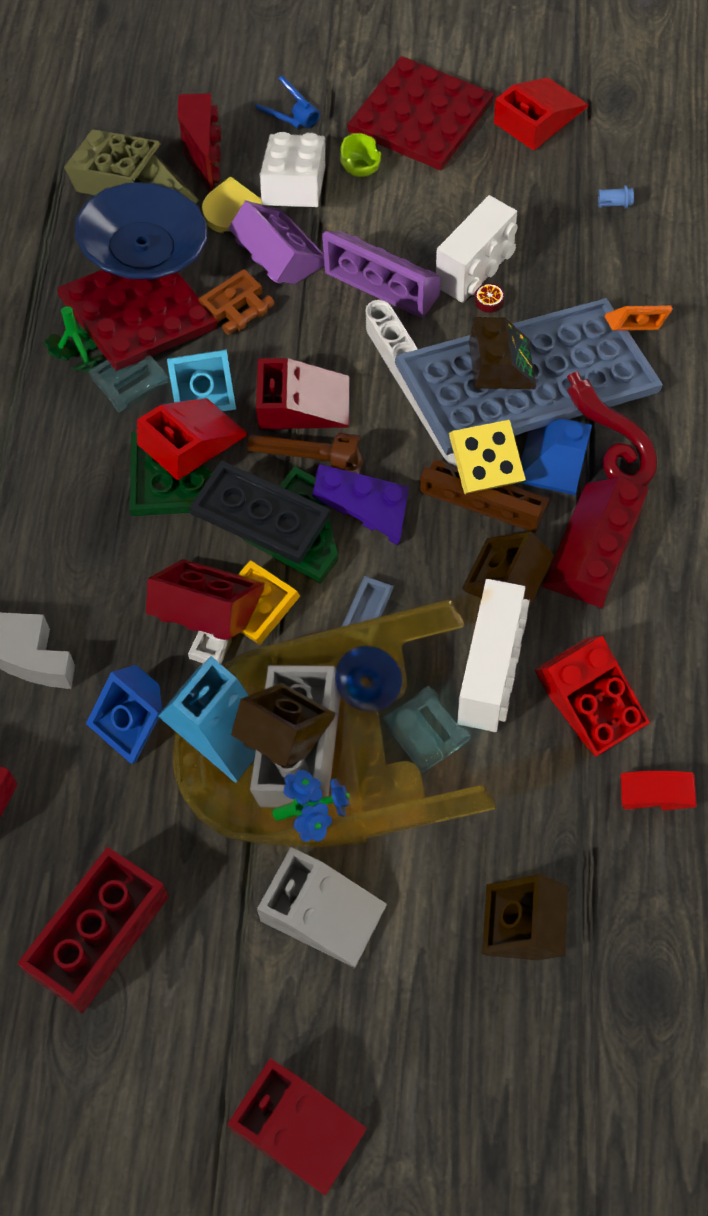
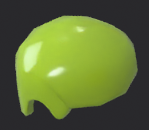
M362 133L350 134L345 137L340 148V162L347 173L356 177H367L376 172L381 161V151H377L375 139Z

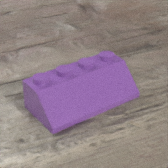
M325 231L322 235L326 274L422 319L440 296L441 276L436 275L433 271L423 269L412 264L407 259L399 258L386 252L383 248L375 247L356 236H351L342 231Z

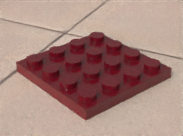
M401 56L348 122V132L368 135L374 138L378 145L442 171L492 104L494 93Z
M100 270L57 287L60 299L66 306L72 307L77 321L115 371L217 329V319L199 302V297L179 273L158 279H128Z

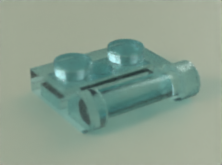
M150 355L145 357L144 360L118 371H115L108 360L89 370L90 378L107 396L118 412L127 408L129 402L156 385L162 386L169 381L164 370ZM146 372H150L151 375L123 393L120 394L117 391Z
M432 686L423 688L414 698L383 717V723L422 773L464 746L471 739L468 731L465 728L461 729L436 698L438 694ZM427 706L450 735V739L443 742L419 710Z

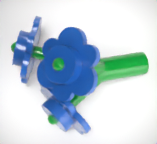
M298 770L295 775H286V785L283 789L285 796L294 799L293 802L275 807L272 811L273 818L276 821L298 816L294 821V829L300 833V838L303 841L308 842L311 839L321 841L326 836V828L332 823V818L327 815V804L334 803L338 815L345 817V807L350 805V794L344 785H339L336 778L330 780L332 795L322 798L320 780L313 778L308 771Z

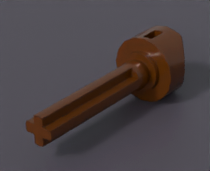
M338 433L333 444L259 435H249L248 451L331 461V467L357 474L361 473L364 460L357 447L360 435Z

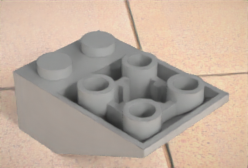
M290 847L257 911L261 922L356 968L387 904L325 863Z

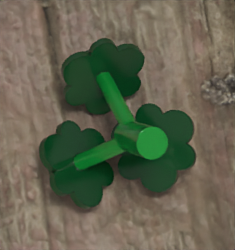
M63 307L61 314L66 330L62 338L57 334H51L48 339H45L44 345L48 348V353L51 356L66 361L71 357H75L77 352H79L83 361L73 366V370L81 369L83 373L93 372L99 366L97 361L103 359L104 355L101 354L89 358L87 352L89 350H96L98 347L80 323L76 324L72 307Z

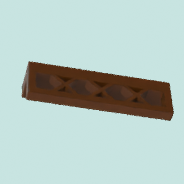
M436 459L433 460L430 468H424L420 479V493L534 533L538 530L550 499L512 485L464 494L458 468Z

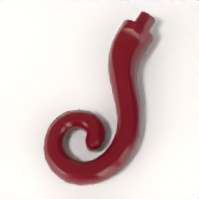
M578 371L568 375L567 378L571 387L567 389V392L576 408L592 421L625 436L631 441L639 454V471L628 475L619 469L617 459L622 457L627 463H633L637 459L635 450L630 445L624 443L612 445L606 451L603 458V468L609 479L620 477L647 486L657 470L656 451L650 438L636 423L605 405L598 397L589 379L582 380Z

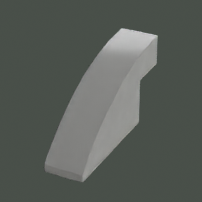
M0 612L1 670L29 682L49 687L71 689L75 664L69 651L46 650L50 628L44 615Z

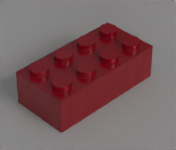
M107 846L18 961V966L27 976L83 1014L169 898L164 884Z

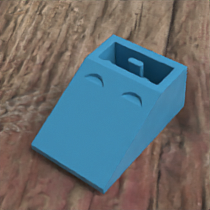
M210 656L196 669L158 717L235 783L255 759L256 750L247 748L242 741L231 736L240 700L249 695L238 679Z

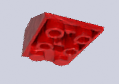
M548 77L513 84L495 99L494 124L534 151L584 111L588 104Z
M207 398L162 404L137 419V445L177 480H180L247 436V432Z
M603 636L587 637L534 669L551 701L594 757L650 723Z

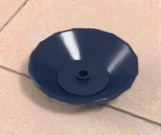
M125 183L106 188L85 202L75 219V239L84 256L103 271L128 279H158L178 273L198 259L207 242V222L197 205L177 190L155 183Z

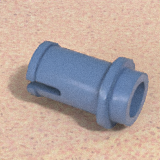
M624 185L622 189L598 190L599 208L624 206L625 209L628 208V205H633L634 203L633 188H628L627 185Z

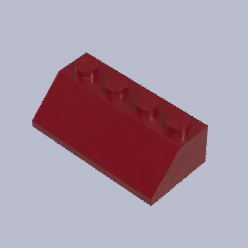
M620 477L585 484L542 587L603 609L644 508L649 487Z

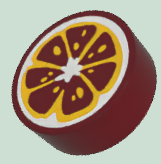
M487 283L481 285L476 290L475 304L478 309L483 312L492 313L502 308L504 291L500 286Z

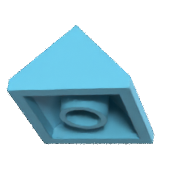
M226 349L167 358L174 403L207 398L221 411L236 409Z

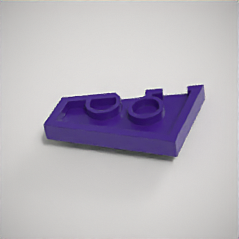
M319 464L312 497L344 515H352L364 522V527L371 531L374 529L389 537L388 540L398 545L401 538L409 487Z

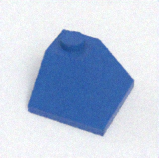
M561 418L553 421L548 426L529 431L521 457L525 480L520 482V484L576 496L592 425Z
M137 665L112 671L86 722V725L131 764L136 763L159 719L158 715L162 712L159 684Z

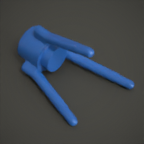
M280 76L279 80L298 100L292 109L294 118L262 105H255L257 110L288 122L297 129H300L302 125L307 129L313 127L320 117V111L309 103L284 76Z

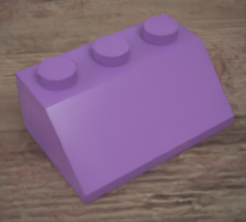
M245 200L228 227L236 236L235 241L249 250L252 254L251 258L259 265H262L268 271V277L276 283L296 284L325 266L324 253L279 208Z

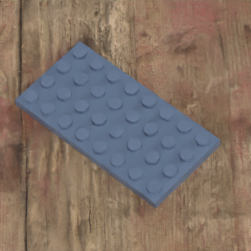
M607 298L513 323L518 330L529 338L536 381L535 389L475 388L469 348L470 335L396 355L395 359L396 367L446 455L454 453L449 433L455 430L510 420L513 434L517 435L548 426L553 421L561 418L568 420L583 415L576 408L567 392V389L571 387L567 376L576 371L579 372L582 380H590L598 397L608 407L659 393L663 386L628 330L613 331L605 319V314L614 311Z

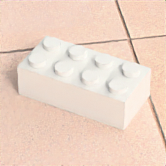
M486 579L459 696L458 725L497 732L499 721H506L510 693L514 684L515 670L519 660L521 641L525 631L530 600L524 599L525 586Z

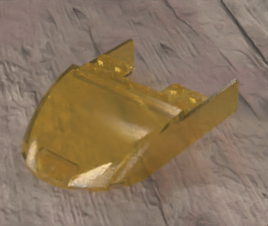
M444 600L257 648L234 657L222 665L238 679L248 695L265 689L268 666L335 667L342 683L331 780L337 778L339 785L346 787L347 792L350 794V805L345 807L346 816L341 817L338 815L334 803L327 804V815L332 818V823L326 828V836L321 841L311 839L305 842L300 838V833L294 829V821L298 816L276 821L272 815L275 807L259 806L250 792L254 760L235 783L176 732L173 746V767L176 782L184 801L188 803L192 811L203 823L224 836L244 842L286 847H327L366 843V838L496 809L494 799L483 785L425 798L422 775L414 763L401 761L386 765L378 704L399 699L406 691L407 677L402 646L405 642L464 627L463 619L451 600ZM330 784V788H329V796L332 795V794H331V790H332L331 784Z

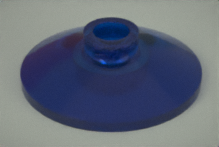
M362 646L350 650L341 658L336 668L335 683L339 694L349 705L356 709L370 712L382 710L394 702L401 690L402 676L398 664L388 653L376 647ZM363 678L368 679L371 682V687L363 686L360 680Z

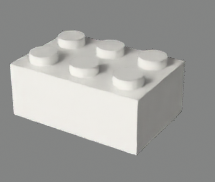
M286 132L270 134L260 173L262 205L318 207L325 171V136H318L314 133L290 135Z
M488 195L437 248L436 275L441 276L440 290L462 303L471 295H475L476 290L488 277H492L504 259H509L515 251V233L518 228L516 224L517 210Z

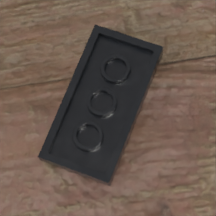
M222 460L189 507L192 515L298 564H301L331 516L329 508Z

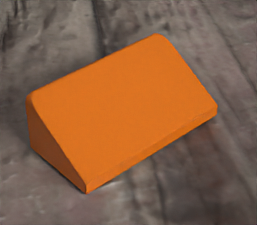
M624 306L606 313L605 319L613 331L659 330L673 308L672 306Z

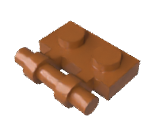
M245 269L199 298V302L217 319V323L226 317L230 320L222 325L227 335L236 330L238 332L247 327L249 321L255 317L261 318L267 314V309L275 305L270 295L262 300L258 298L263 293L262 286ZM246 304L250 306V308L242 313L237 311Z

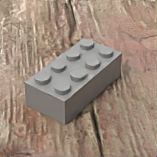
M268 666L265 689L283 683L336 714L334 720L308 756L288 767L274 764L269 757L256 750L250 792L260 807H278L293 802L294 799L285 796L283 789L286 785V775H295L298 770L308 771L313 778L320 780L322 798L329 796L342 683L334 666Z

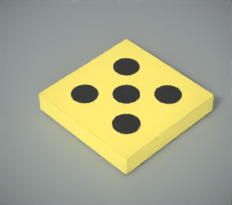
M510 420L455 430L449 433L464 494L520 483L525 480Z

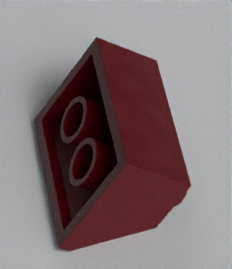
M182 559L148 578L146 614L158 617L162 622L178 623L186 626L188 630L203 631L213 634L217 639L228 640L246 629L263 593L265 583Z

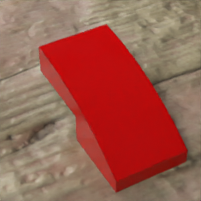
M683 771L621 773L622 806L625 810L657 806L662 811L697 807L695 775L693 772Z

